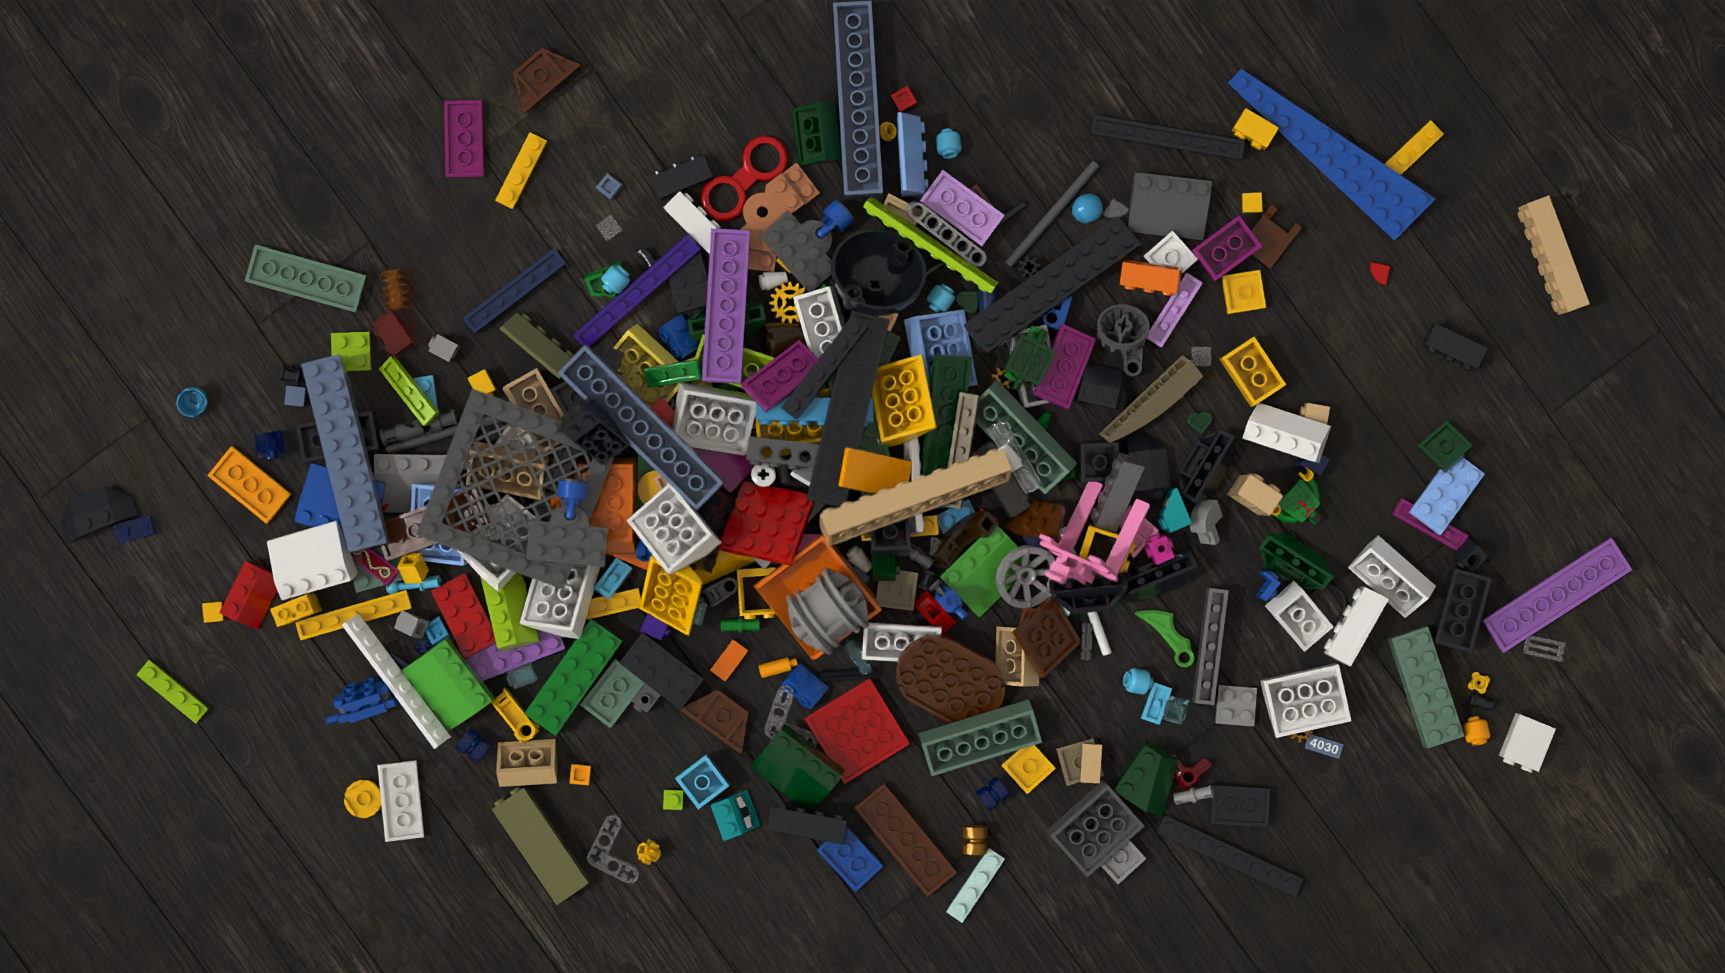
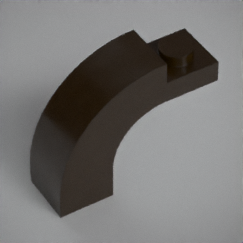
M987 510L977 511L965 516L940 539L942 544L934 553V556L945 567H951L960 552L969 543L978 538H989L998 522Z

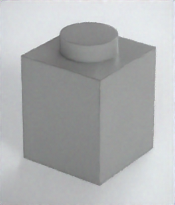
M439 334L436 337L433 336L428 344V347H430L429 352L452 363L460 348L458 344Z
M401 610L394 628L411 637L422 639L429 621L413 613Z

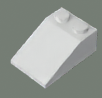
M1295 581L1265 605L1304 652L1333 628L1328 619Z

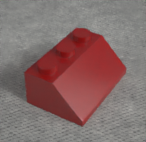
M245 561L219 613L236 622L259 629L278 591L274 583L273 572L251 561Z

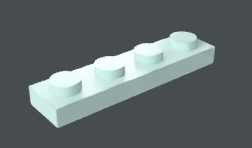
M988 848L987 854L983 855L946 912L960 922H963L1005 858Z

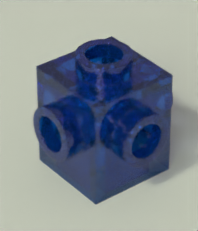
M281 430L254 435L258 458L266 457V460L278 459V455L285 453Z

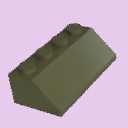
M516 313L502 325L501 331L556 377L564 380L558 372L574 356L570 351L564 352L560 349L561 344L554 338L548 339L545 336L547 332L539 325L535 328L530 324L532 319L524 313L522 315Z

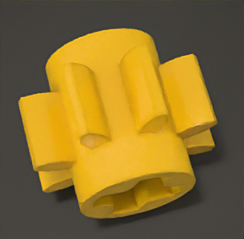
M649 839L647 843L642 842L637 848L638 859L647 865H650L651 861L656 862L661 855L660 845Z

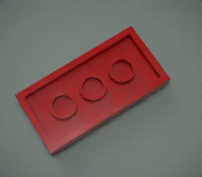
M466 573L431 591L465 659L496 643L492 624Z

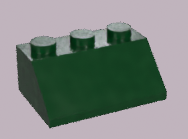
M817 102L792 109L799 166L842 160L835 103Z

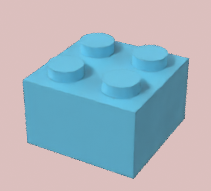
M705 754L675 778L698 809L730 785L708 754Z

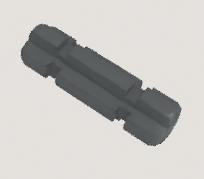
M1091 623L1082 624L1081 649L1083 650L1081 652V660L1089 661L1092 657L1090 650H1092L1091 631L1093 630V625Z

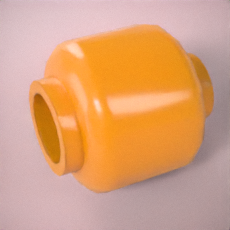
M1479 716L1471 717L1463 725L1465 738L1468 743H1472V746L1487 743V740L1490 738V731L1486 720L1479 719Z

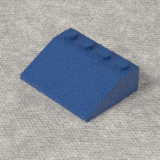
M312 462L299 500L295 522L315 527L337 520L344 536L328 468L325 465ZM375 480L380 504L382 505L386 483Z

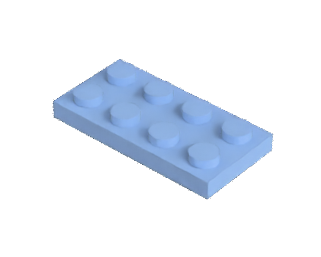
M1464 458L1458 461L1446 473L1439 469L1409 513L1435 533L1441 535L1485 473Z

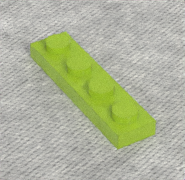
M390 356L379 370L422 425L428 426L439 414V411L397 358Z
M148 660L137 673L138 677L195 724L209 710V707L152 660Z

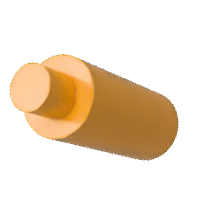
M786 657L758 666L761 677L766 678L791 671V667L798 666L796 658L789 660Z

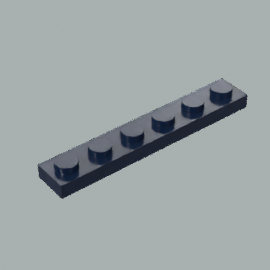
M552 249L463 317V320L473 333L476 334L565 266L566 263L558 252Z

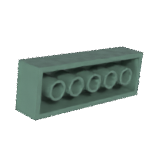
M998 380L980 396L976 423L999 447L1008 443L1022 459L1023 466L1020 469L1044 494L1054 487L1077 464Z
M1421 626L1388 637L1387 639L1423 747L1431 748L1464 737L1428 626Z
M1029 700L918 733L931 776L1042 743Z

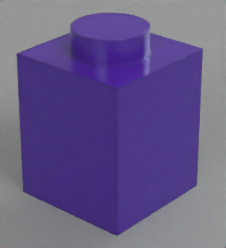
M647 614L640 631L662 640L663 637H668L671 627L654 616Z

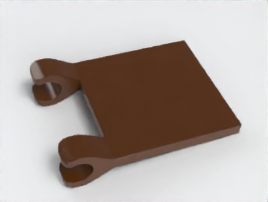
M1274 205L1269 206L1251 230L1262 245L1261 248L1251 255L1270 269L1302 228L1296 223L1286 233L1273 223L1270 218L1277 211Z

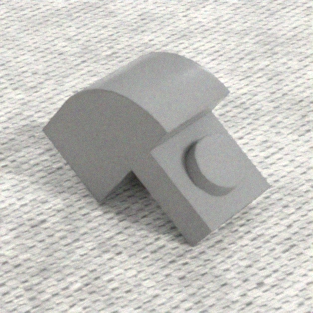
M1204 499L1192 510L1190 530L1198 534L1202 544L1217 545L1220 541L1215 524L1223 515L1217 500Z

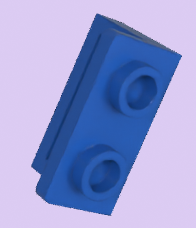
M682 314L665 323L658 330L660 338L668 345L672 355L679 362L698 350L700 341L690 337L688 323Z
M1260 570L1258 574L1266 582L1255 596L1262 601L1272 600L1278 592L1276 588L1280 585V582L1277 580L1278 576L1270 570Z
M801 663L781 684L787 693L796 697L800 704L808 709H811L829 688Z

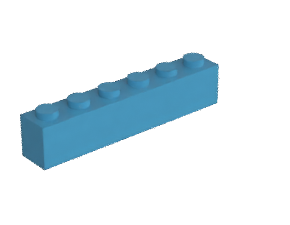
M789 397L768 413L756 403V421H760V425H771L772 422H779V425H791V422H799L800 426H810V422H818V426H824L830 398H814L798 420L781 408ZM873 399L870 400L864 427H868V423L873 422Z

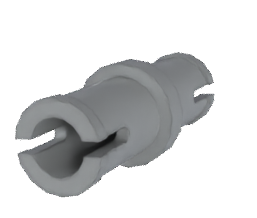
M1212 785L1197 789L1192 787L1188 791L1174 793L1176 805L1191 801L1196 803L1198 800L1214 797Z

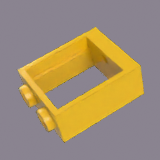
M1090 523L1079 557L1091 562L1087 556L1095 532L1116 539L1120 533L1096 528L1094 524ZM1136 543L1132 544L1128 554H1133ZM1128 554L1119 573L1127 572L1130 564V561H1127Z
M776 567L737 570L740 616H744V619H756V615H763L764 618L775 617V612L772 609L745 610L743 577L767 576Z
M315 593L306 594L270 609L277 627L291 624L322 611Z

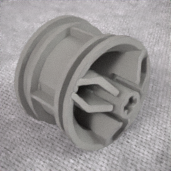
M824 567L822 569L823 576L821 574L815 576L816 583L805 591L801 589L796 590L795 595L789 593L786 595L792 630L796 636L817 650L831 655L834 653L833 647L837 648L840 646V638L851 630L858 633L861 630L860 626L864 629L868 628L869 622L866 601L863 597L864 593L855 581L852 582L848 577L828 567Z

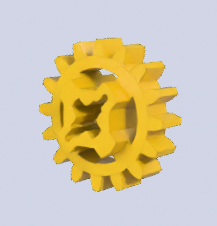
M791 282L788 283V287H785L782 283V289L775 288L777 294H771V297L774 299V301L769 302L770 305H774L771 312H777L775 318L777 319L781 316L783 323L786 319L789 320V323H792L793 319L799 322L796 305L794 307H786V300L794 299L793 297L804 294L805 288L798 289V283L795 287L792 286ZM788 290L796 291L793 295L785 293ZM779 297L782 300V306L780 307V309L777 305ZM788 311H794L796 313V315L788 316L785 314Z

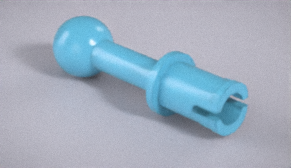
M439 575L425 577L423 583L405 584V582H392L389 587L386 586V590L389 594H394L401 590L420 588L421 591H425L428 588L441 587V578Z

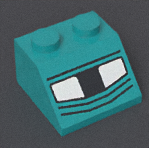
M1169 489L1159 513L1160 519H1158L1162 530L1171 533L1192 524L1178 489Z
M748 790L710 804L723 841L742 835L760 826Z

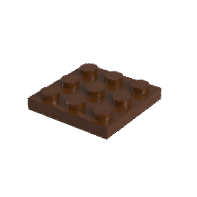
M1051 596L1012 631L1037 674L1042 678H1045L1081 643L1080 638L1059 603Z

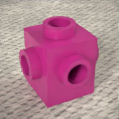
M1157 533L1150 536L1149 540L1145 542L1147 546L1144 548L1148 558H1152L1153 563L1158 565L1174 558L1172 552L1174 546L1170 537L1167 538L1165 535Z

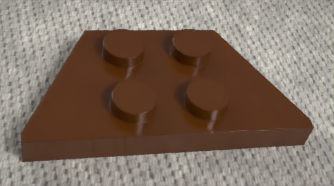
M541 48L513 72L522 112L526 114L581 67L579 63Z
M1033 500L1004 524L1002 529L1005 533L1039 538L1040 534H1043L1054 541L1060 542L1062 537L1059 533L1060 528H1063L1065 508L1061 504Z
M718 689L681 709L682 712L741 754L749 711Z

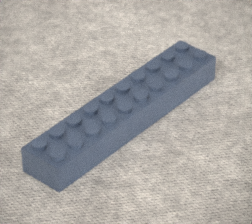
M872 1L833 3L844 198L883 195Z
M584 345L558 372L584 400L591 396L605 408L630 442V445L695 510H699L726 483L589 345Z
M338 354L303 363L301 365L348 552L354 553L389 544L390 540L344 358Z

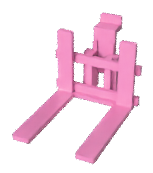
M1088 482L1059 544L1043 534L1039 536L1043 540L1040 542V545L1049 549V553L1057 556V560L1053 561L1045 575L1061 584H1064L1068 577L1070 579L1074 578L1085 585L1086 582L1092 584L1095 578L1092 575L1094 572L1117 582V575L1150 508V504L1136 499L1106 563L1091 555L1088 557L1091 561L1089 562L1072 554L1103 488L1101 483Z

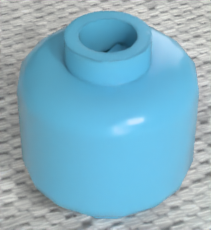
M943 129L936 136L937 152L943 158H954L960 153L962 147L959 133L952 129Z
M620 265L617 267L611 266L601 277L604 283L602 287L610 294L612 292L619 294L629 284L630 274Z
M941 284V286L935 285L927 296V301L930 303L929 308L937 313L940 310L943 312L948 311L955 300L954 291L944 284Z
M1131 668L1124 675L1123 685L1128 692L1142 695L1152 688L1153 678H1151L1147 670Z

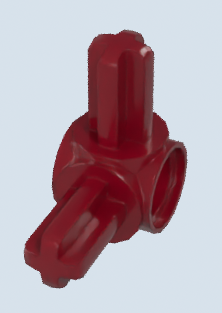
M1203 758L1195 766L1185 767L1178 760L1175 771L1178 785L1183 789L1191 788L1200 780V776L1211 768L1210 761ZM1183 775H1189L1192 782H1186L1183 779Z

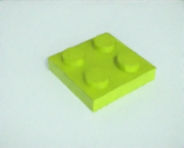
M371 332L331 333L332 356L342 355L347 371H372Z

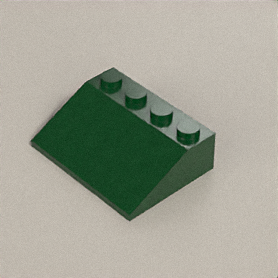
M785 723L750 765L751 769L803 809L808 810L809 813L827 796L842 778L845 769Z

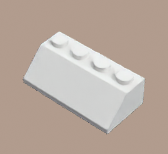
M834 286L793 297L807 347L818 359L845 325Z
M1258 403L1248 420L1243 439L1319 463L1331 426Z
M1379 535L1361 551L1348 567L1376 593L1388 598L1387 603L1405 618L1428 600L1436 587Z
M1366 587L1358 588L1352 597L1354 599L1351 606L1348 605L1343 612L1344 619L1342 622L1337 623L1333 631L1335 632L1333 638H1329L1324 646V649H1326L1324 653L1344 665H1352L1389 600Z
M869 623V627L863 630L862 659L898 661L902 651L911 642L928 635H941L942 627Z

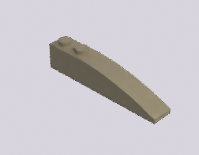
M1182 355L1099 435L1111 443L1141 428L1181 399L1191 387L1198 383L1203 375L1192 361Z

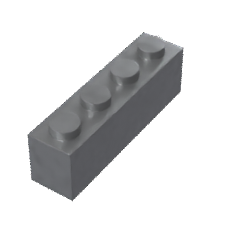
M1119 453L1117 459L1113 461L1112 471L1106 477L1104 490L1100 492L1098 504L1091 513V519L1096 528L1117 532L1145 468L1141 458Z

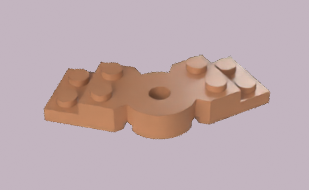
M797 163L766 185L765 193L752 195L744 205L743 215L747 224L741 230H750L749 270L775 271L776 255L759 235L784 212L789 210L793 215L820 194ZM760 208H766L768 214L766 217L761 218L757 215V211Z

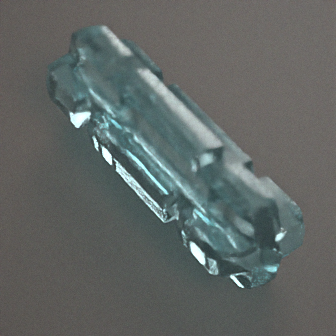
M853 640L848 641L844 647L847 652H850L849 655L855 665L860 667L859 671L861 674L866 675L871 672L870 665L866 664L867 661L862 659V653L859 648L857 649L856 643Z

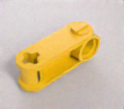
M504 688L503 692L491 702L515 732L514 735L520 743L522 741L526 743L540 731V725L524 714L526 711L508 689ZM524 725H528L532 729L529 736L522 732Z

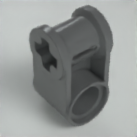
M1143 347L1137 348V351L1134 353L1127 350L1126 354H1122L1123 373L1127 377H1136L1141 372ZM1128 364H1135L1137 372L1130 373L1127 368Z
M727 577L701 591L709 600V606L711 608L738 591V580L734 577ZM726 581L734 582L735 588L733 591H728L725 588Z

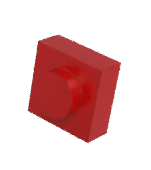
M908 86L891 95L900 113L917 104Z

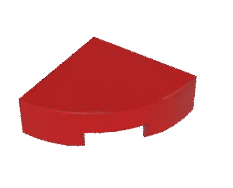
M1371 262L1370 272L1379 284L1386 285L1390 266Z

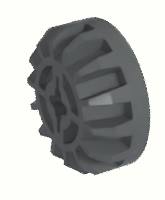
M1119 304L1108 307L1098 318L1097 338L1102 341L1103 347L1107 348L1110 346L1111 352L1119 349L1121 354H1126L1127 350L1134 353L1137 351V348H1142L1148 339L1149 320L1141 310L1131 305ZM1109 335H1110V336H1113V338H1114V340H1115L1116 342L1112 341V340L1109 338Z

